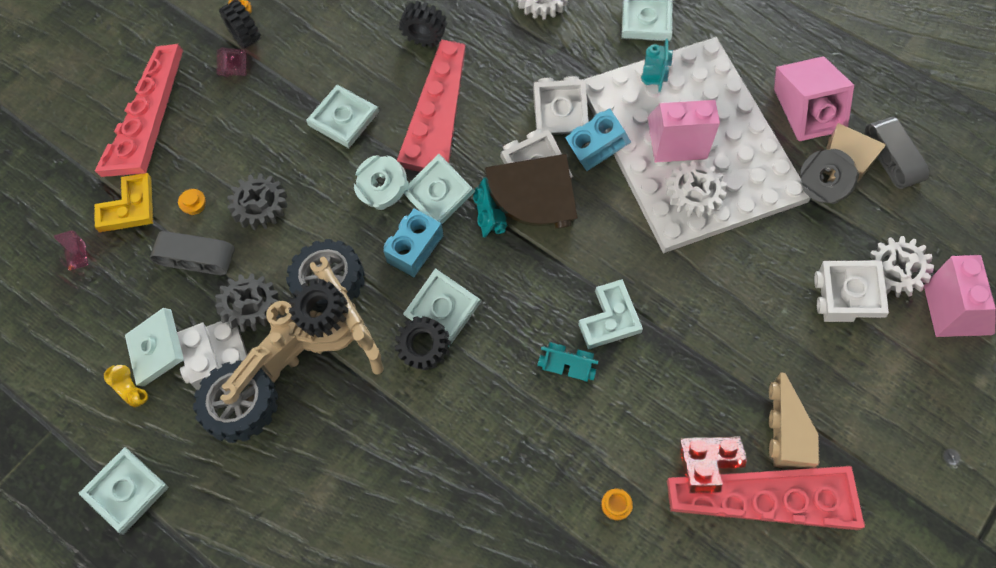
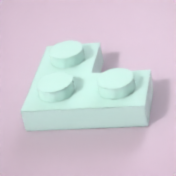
M623 279L596 287L595 293L603 313L581 319L578 324L587 348L591 349L642 333V325Z

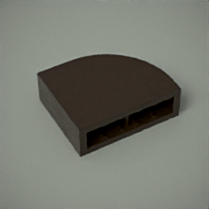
M566 154L485 167L484 173L490 196L497 207L513 220L532 226L555 224V228L559 229L572 226L571 221H575L578 218Z

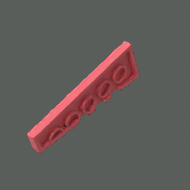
M441 39L397 161L403 168L421 172L438 154L448 163L450 162L451 143L454 134V122L465 57V44Z
M178 44L157 46L143 72V76L135 88L137 95L131 103L127 104L124 110L127 116L123 123H118L114 131L117 136L113 144L107 145L95 169V172L101 177L144 174L147 172L183 53Z
M852 466L668 478L667 480L670 508L673 512L851 530L865 528Z

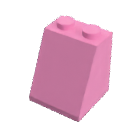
M824 56L776 67L774 90L799 141L832 134L838 123L848 127L854 84Z
M716 100L660 103L648 115L655 163L708 158L720 124Z
M951 256L931 277L930 282L924 284L936 337L995 334L996 308L982 256Z

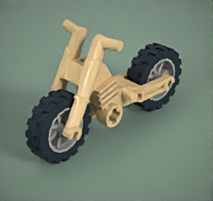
M325 239V242H320L319 240L312 242V246L303 247L300 250L301 253L292 258L293 263L287 268L289 277H286V281L295 299L297 298L293 294L297 289L301 292L303 288L300 285L303 283L308 285L310 283L309 280L313 279L319 282V279L331 282L344 295L348 302L345 306L349 309L348 313H343L347 318L345 323L338 322V325L341 327L338 331L332 328V335L328 336L323 332V337L320 338L316 335L314 337L310 336L292 321V315L289 313V308L292 306L288 302H275L268 308L266 313L267 320L271 325V331L258 347L253 348L243 361L238 360L233 364L230 362L224 363L221 368L211 370L209 372L211 375L207 379L205 377L200 382L201 387L199 390H196L194 395L196 403H193V410L197 413L195 417L198 423L220 441L225 439L228 443H236L237 440L244 442L249 440L250 436L254 434L256 436L263 431L262 428L271 423L273 419L271 416L273 413H276L278 407L276 404L278 392L274 389L276 387L274 382L286 365L290 367L298 365L299 359L297 356L304 349L322 354L323 351L344 349L355 340L368 356L373 373L380 374L383 372L384 368L380 351L357 312L355 304H352L351 301L354 297L357 299L361 293L360 287H363L365 283L363 278L365 271L357 253H355L350 245L346 246L340 240L333 242L332 239ZM333 262L338 263V265L331 268ZM345 269L343 276L336 275ZM326 299L317 301L311 308L310 316L313 318L320 316L326 310L328 301ZM285 313L287 314V316H284L283 318H279L278 320H277V318H276L279 314H281V315H284ZM247 384H249L250 386L248 387V389L242 392L243 389L247 386ZM227 407L219 417L217 409ZM233 411H235L237 418L228 419Z

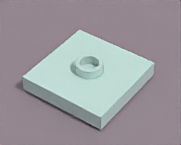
M623 0L622 38L663 41L668 39V41H671L672 0Z
M336 85L306 121L308 126L350 148L379 113V110L374 104Z
M438 154L409 183L408 189L404 194L420 212L443 224L475 190Z
M435 268L403 315L412 321L413 317L416 316L420 318L426 316L436 320L448 331L450 335L448 340L452 344L482 300Z
M162 308L125 334L137 386H146L184 360L171 309Z
M124 447L78 494L116 531L124 535L169 487L130 450Z

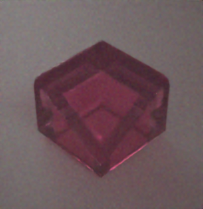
M218 49L217 75L246 76V50Z
M71 230L54 236L56 241L64 248L68 270L88 265L85 242L75 231Z

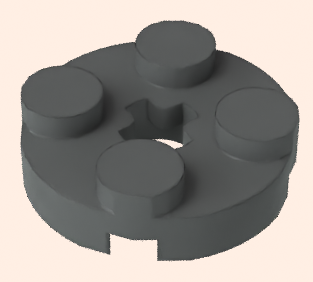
M841 150L817 151L806 159L801 168L802 188L810 198L817 202L836 204L847 198L854 191L859 171L854 160ZM832 169L835 170V180L824 183L825 177L822 175L825 170L827 172L832 171Z

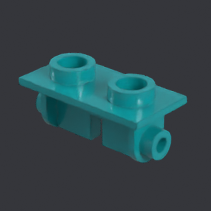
M665 39L664 46L653 44L647 48L641 74V80L645 85H658V92H661L663 82L668 81L669 66L672 65L673 50H668V39Z
M484 177L478 187L475 188L473 200L477 204L478 225L481 227L483 237H486L491 230H494L496 234L504 233L507 222L505 213L500 209L494 208L497 205L490 196L486 178Z
M549 342L548 347H541V350L547 351L546 356L540 355L537 366L543 367L542 370L562 375L566 364L570 365L569 377L586 382L588 379L594 381L596 369L591 368L592 363L598 364L599 360L593 359L594 353L577 349L576 354L565 352L566 346Z

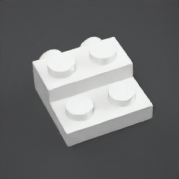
M571 76L564 78V81L542 78L538 82H534L533 95L536 130L541 129L543 132L549 129L552 135L571 134L575 128L588 123L586 79L579 80V77Z
M537 129L527 135V140L521 143L515 140L503 146L504 151L501 152L500 157L503 163L507 164L561 155V152L549 129L543 132L541 129Z
M823 261L820 270L815 272V288H821L822 297L817 299L818 314H823L824 322H854L856 317H887L889 314L882 261Z
M220 321L207 327L204 323H200L177 332L185 366L180 367V372L185 383H191L196 390L200 389L202 379L204 377L207 379L211 375L209 373L214 368L219 369L222 367V364L227 362L233 364L238 360L243 361L248 355L238 325L231 329L229 322L222 323Z

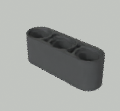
M888 117L870 123L865 127L866 136L886 144L877 158L897 188L903 189L926 181L929 178V168L897 118Z
M161 231L157 235L149 258L161 266L226 275L235 247L223 240Z

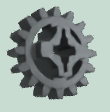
M259 173L257 179H254L252 175H248L247 182L241 179L238 180L240 187H232L231 190L234 195L227 197L230 203L227 207L235 222H240L243 228L250 224L253 230H256L260 224H262L264 229H267V222L269 221L276 224L275 217H283L285 214L282 208L288 207L286 202L287 194L280 181L275 182L271 175L265 180L262 173Z
M240 274L238 281L235 282L232 279H228V287L220 286L221 294L216 295L215 298L217 314L220 315L222 323L229 322L231 329L240 325L241 332H244L247 326H251L252 330L256 331L257 324L259 323L267 326V310L273 303L279 300L278 292L274 290L272 282L266 284L265 277L263 276L255 280L254 274H250L248 279H244L242 274ZM262 295L266 298V302L263 301ZM229 302L232 303L233 310L229 308Z

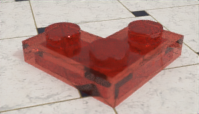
M741 437L680 438L679 447L690 493H720L723 484L718 468L746 467L747 458Z

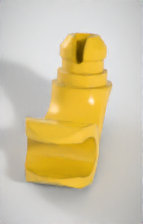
M116 365L109 367L104 373V380L127 404L132 407H138L147 402L148 393L134 385L130 378V369L127 366Z

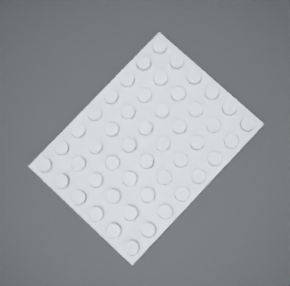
M717 37L674 50L672 65L669 66L668 81L663 82L661 92H658V85H645L642 82L641 74L645 60L586 79L587 103L593 115L595 116L610 108L631 141L630 144L614 153V156L663 253L808 203L811 199L804 192L801 178ZM716 100L720 124L707 159L694 161L696 166H700L703 161L706 162L705 168L708 169L715 166L714 173H722L723 178L721 182L727 183L725 189L727 194L720 209H714L712 215L709 216L706 212H703L702 217L698 218L697 214L692 212V215L687 217L686 210L683 209L681 212H677L678 204L670 205L671 196H666L668 188L666 185L674 168L679 170L681 163L690 167V163L693 160L655 163L648 115L660 103ZM608 128L604 134L609 133L613 128ZM682 181L679 183V189L682 188ZM713 189L711 190V194H710V197H711V198H712L713 195H714Z

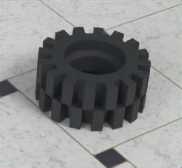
M234 0L219 9L225 26H227L228 31L242 49L261 39L258 27L254 24V20L239 0Z
M416 1L415 4L411 2L404 9L399 22V30L402 31L401 34L403 36H408V41L414 40L416 45L421 43L423 47H426L427 44L429 47H433L434 44L438 45L442 39L447 25L445 15L441 16L443 12L441 10L436 11V6L434 5L429 7L427 2H424L423 5H421L420 1Z
M315 279L309 280L310 286L303 283L300 285L303 290L299 292L296 289L293 293L297 298L290 299L289 303L293 306L289 308V313L292 315L291 319L310 336L314 337L316 335L320 338L323 337V332L328 336L332 335L331 329L335 328L338 331L341 328L338 322L345 323L347 319L343 315V313H348L349 308L345 306L348 304L347 299L331 282H326L324 279H319V282ZM326 299L328 301L326 310L318 317H311L310 311L312 306L317 301Z
M416 316L413 317V321H405L406 326L404 328L400 326L398 329L401 332L400 336L395 337V341L398 342V345H395V349L400 353L398 355L399 358L404 360L406 365L422 370L434 369L438 367V363L442 364L445 361L444 356L449 355L450 352L447 348L451 346V341L448 340L450 335L444 329L445 327L436 320L426 316H422V318ZM423 332L429 333L433 339L431 350L426 354H418L413 347L415 337Z

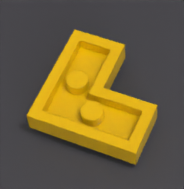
M148 173L121 177L122 200L95 204V228L98 232L153 224L152 184Z

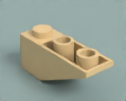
M780 373L774 382L770 383L769 398L773 400V410L770 411L769 427L773 428V439L770 440L769 456L774 458L775 468L793 470L814 469L819 464L818 433L786 373Z

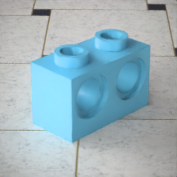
M610 108L596 114L591 121L575 128L571 134L565 137L586 171L631 143L628 135ZM613 128L609 133L604 134L605 130ZM590 142L586 148H582L585 143Z
M413 209L409 216L403 217L396 234L390 236L385 242L384 254L387 263L415 277L443 237L442 223ZM418 229L425 230L422 233H414ZM402 250L410 251L404 255L398 254Z

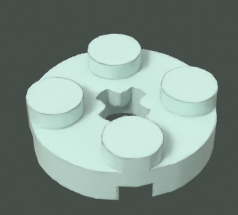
M376 155L369 157L358 167L355 174L358 176L356 184L354 183L356 195L362 202L378 210H384L395 204L409 186L405 169L391 156L380 157ZM378 177L385 178V183L381 187H375L378 184Z

